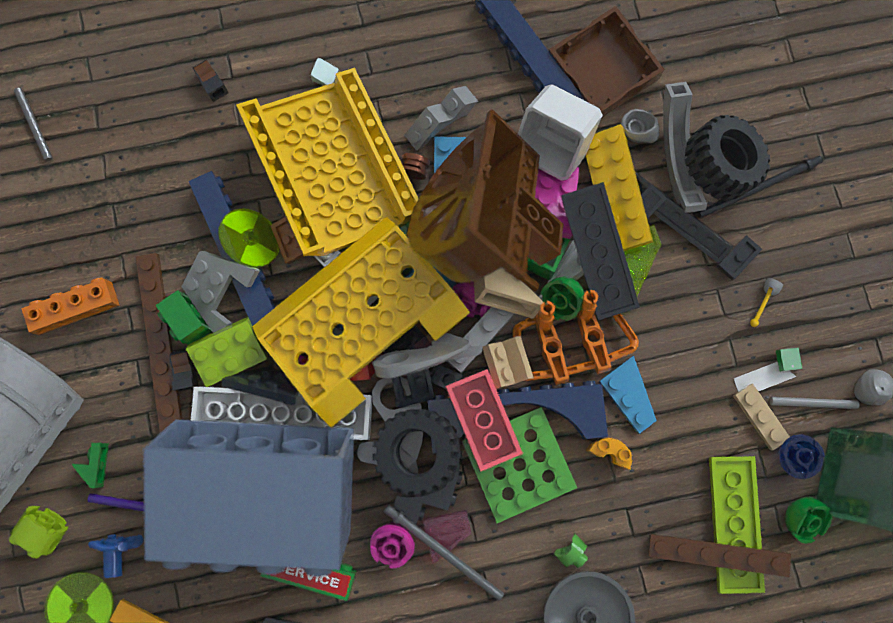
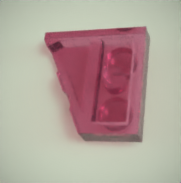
M466 510L423 520L425 532L449 551L457 546L460 540H464L471 534ZM429 547L432 563H436L441 556Z

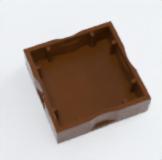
M616 6L593 20L583 30L570 35L549 49L550 54L586 102L599 108L603 115L602 117L658 81L665 70L649 48L638 39L632 26Z

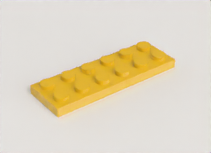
M622 124L595 133L586 153V158L593 185L604 182L623 251L653 243Z

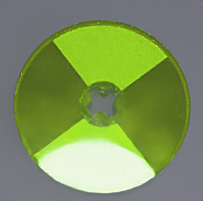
M236 209L226 214L221 220L218 229L220 243L225 252L239 264L254 268L264 267L270 264L279 252V246L271 228L272 223L260 213L250 209Z
M88 572L73 573L59 580L50 590L45 604L47 623H109L114 610L113 595L107 583L99 576ZM82 602V610L77 612V604Z

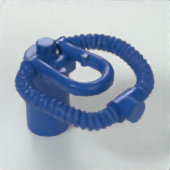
M116 534L108 535V538L91 541L88 546L103 552L104 578H112L123 575L122 552L139 547L144 539L141 535L116 538Z

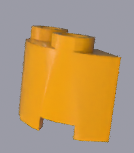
M598 439L592 442L585 450L598 457H604L608 454L611 457V463L623 469H631L632 453L624 443L617 439Z

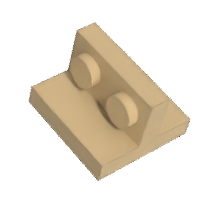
M521 336L482 347L496 390L534 378Z

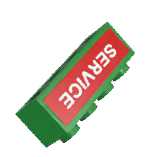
M341 563L339 570H333L330 574L320 577L306 574L304 568L286 567L284 571L277 574L261 573L260 576L347 601L350 597L357 571L352 569V565Z

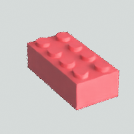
M488 369L445 387L480 471L523 454Z

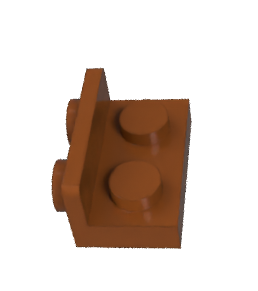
M286 217L271 225L286 264H291L304 256Z

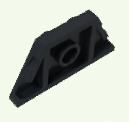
M271 366L222 378V387L290 405L296 404V396L299 394V391L286 374Z

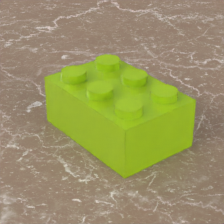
M248 317L190 343L186 348L206 387L221 381L224 377L232 376L266 360L268 356L266 349L258 340Z

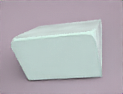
M317 58L311 72L312 81L324 86L332 84L335 80V74L338 73L339 69L323 59Z

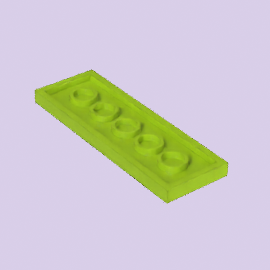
M755 456L709 457L714 542L762 549ZM716 567L718 593H765L763 573Z

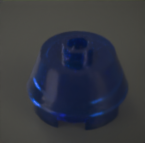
M798 434L789 437L783 442L779 450V461L783 469L790 476L797 479H808L818 474L822 469L823 457H825L824 450L813 438Z

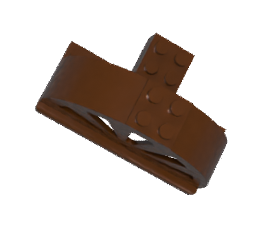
M494 110L486 113L485 123L467 136L450 153L431 177L413 208L406 235L409 238L411 248L448 279L455 282L477 280L500 268H503L507 274L520 281L526 277L528 257L541 266L561 255L563 223L535 198L540 155Z

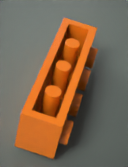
M96 278L91 280L90 284L71 287L70 291L65 293H54L49 296V299L32 301L29 303V306L21 309L28 332L41 335L120 305L113 283L103 278Z

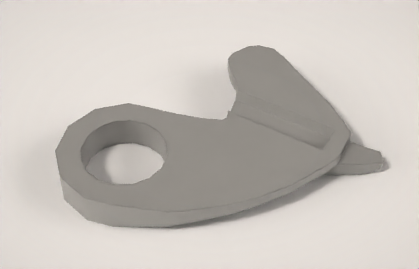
M445 333L437 341L433 340L431 342L432 346L428 348L390 352L376 358L373 366L377 377L394 378L422 371L447 360L478 355L481 353L482 348L470 346L469 341Z

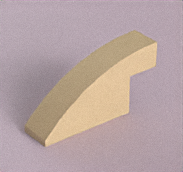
M503 268L472 281L474 282L475 302L532 319L537 315L543 303L528 286L507 274Z

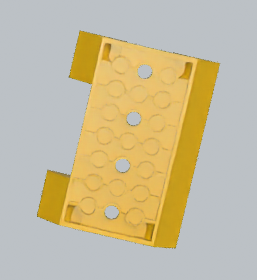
M385 217L254 324L252 328L258 340L310 407L332 428L366 400L357 386L349 380L418 322L437 341L470 312L433 266L411 248L408 237L392 220ZM410 267L414 269V274L410 278L402 276L405 268ZM371 296L379 297V303L374 307H370L367 304ZM338 324L343 325V333L335 336L333 328ZM302 353H307L309 356L308 362L300 365L298 357Z

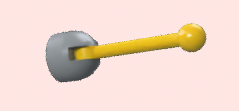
M772 278L766 279L763 288L767 294L755 318L750 321L752 327L759 325L758 320L770 296L777 295L783 287L781 282Z

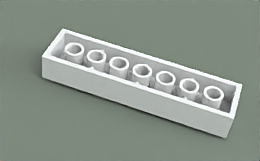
M194 387L191 420L330 427L310 407L300 392L296 396V404L290 405L229 388ZM364 395L366 400L333 427L354 428V439L370 440L371 395Z

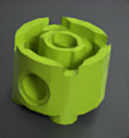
M29 506L13 528L9 537V541L12 544L27 550V554L33 558H40L41 555L51 554L68 530V526L65 527L67 522L64 518L47 508L44 511L38 510L40 506Z

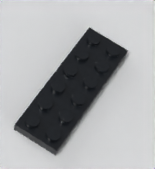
M604 182L560 195L588 291L593 290L598 294L595 310L597 320L640 308Z

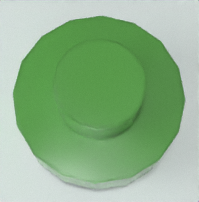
M574 533L572 543L567 547L556 549L554 555L565 567L574 564L577 568H580L588 560V557L584 554L587 545Z

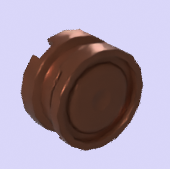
M404 153L401 161L408 178L426 179L428 174L426 169L430 166V160L418 154Z

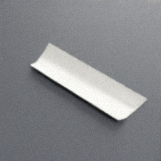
M778 362L736 377L734 381L738 392L750 384H754L756 389L761 391L796 376L790 371L779 372Z

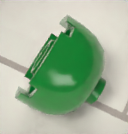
M565 276L557 277L543 287L540 296L542 295L545 305L547 301L554 304V319L569 321L580 313L584 290L575 279Z
M803 497L789 504L784 518L786 527L793 537L799 542L807 544L816 541L813 538L818 534L823 536L827 532L833 515L829 513L831 509L823 502L811 497Z

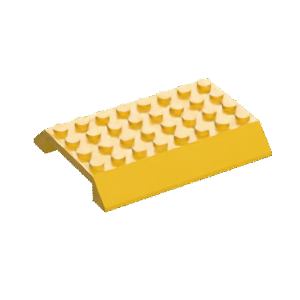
M355 68L336 73L335 83L262 106L259 105L257 98L236 104L304 256H325L349 247L385 217L392 220L399 228L411 220L413 208L419 198Z

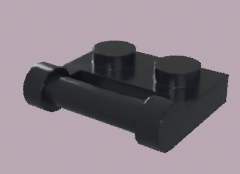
M428 368L406 374L411 393L408 396L404 395L400 376L391 378L396 395L395 405L398 408L435 398Z

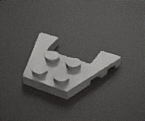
M199 251L181 287L214 333L232 324L216 311L232 278L234 277L246 287H252L260 270L245 266L239 262L227 260V258L206 251Z

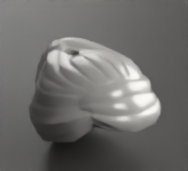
M634 109L623 116L621 124L627 139L636 143L650 144L657 141L659 137V124L653 114L645 110Z
M870 369L866 371L855 385L854 393L856 398L861 403L867 405H883L893 397V378L882 370Z

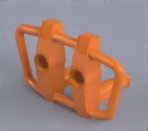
M590 290L589 294L588 291L584 293L582 309L577 315L582 344L591 361L566 367L562 343L553 325L555 306L550 301H547L546 305L545 302L541 304L539 312L533 319L526 318L517 323L512 330V336L517 337L521 336L522 330L536 324L542 357L545 359L549 370L532 372L534 378L526 381L553 378L555 385L569 382V375L595 369L597 374L610 371V362L630 355L637 350L639 345L638 338L621 313L614 315V319L630 341V344L608 354L604 333L594 314L597 307L598 294L593 290ZM588 336H595L598 341L591 342ZM553 346L557 349V352L549 353L546 348Z

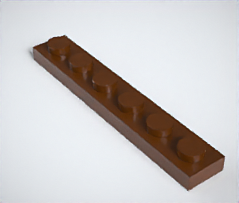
M658 534L650 535L649 557L790 577V553Z

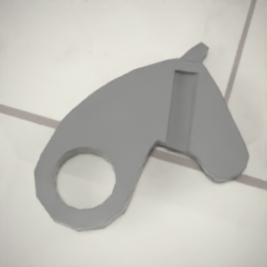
M400 377L406 395H411L408 380ZM391 378L379 380L372 391L373 405L384 421L395 417L394 414L400 411L422 409L421 403L395 410L384 407L381 402V392L387 385L393 384ZM423 431L408 433L400 445L401 461L404 467L414 474H418L416 460L422 444ZM374 442L361 443L357 451L360 461L378 465L377 460H373L372 454L376 453V448L373 447Z

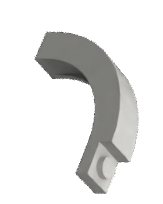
M687 82L665 84L663 134L672 190L677 203L681 204L684 212L687 213L706 210L707 202L700 186L694 183L695 179L693 176L690 177L688 173L689 167L685 163L687 158L685 156V148L690 138L692 93Z

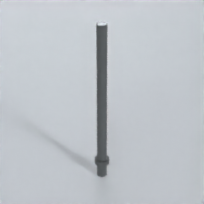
M390 504L386 506L383 512L393 518L395 524L399 523L497 600L503 597L504 593L406 518L404 512L401 510L397 511Z

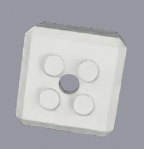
M551 84L546 86L526 108L518 135L540 155L539 169L561 181L567 180L586 156L603 115L596 106Z

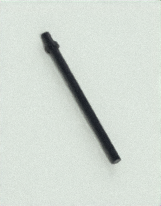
M820 155L812 159L807 158L801 164L764 180L761 185L740 198L729 201L720 200L707 206L706 210L697 211L699 218H703L803 171H811L814 166L823 163V158Z

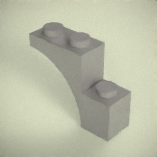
M466 86L454 88L441 104L426 107L404 136L417 151L421 150L443 128L455 120L466 116L477 104L478 100Z

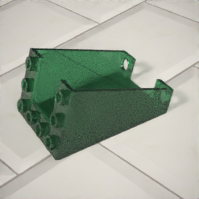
M831 427L816 499L831 509L829 513L833 515V518L893 534L892 435L882 432Z

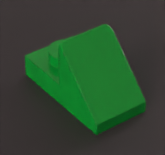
M92 443L87 455L89 464H72L90 488H101L104 486L109 443Z

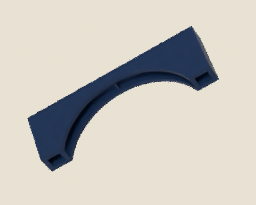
M595 381L582 382L583 386L574 387V383L561 384V388L553 389L552 385L539 386L540 390L531 391V387L518 388V392L510 393L509 389L497 390L503 406L513 404L540 406L565 418L579 432L582 439L608 437L602 384L596 385ZM437 395L434 399L428 400L429 411L439 413L441 417L448 419L449 424L457 430V438L461 439L464 432L450 398L445 399V395ZM431 437L432 453L434 454L437 453V449Z

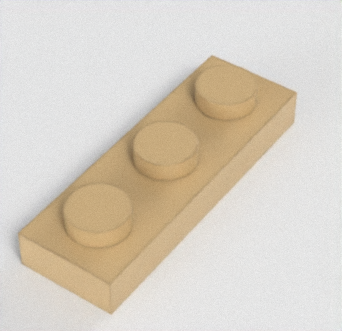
M754 384L748 385L733 395L770 450H775L791 439Z

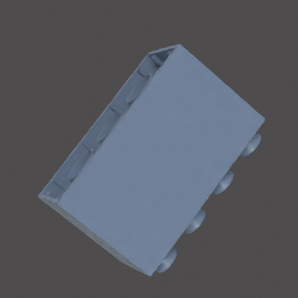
M194 420L173 421L144 448L145 560L162 561L163 566L167 569H182L188 567L191 563H210V568L218 572L231 571L239 565L257 566V570L263 574H277L284 571L286 567L304 568L306 574L320 577L330 574L333 570H339L351 531L354 428Z

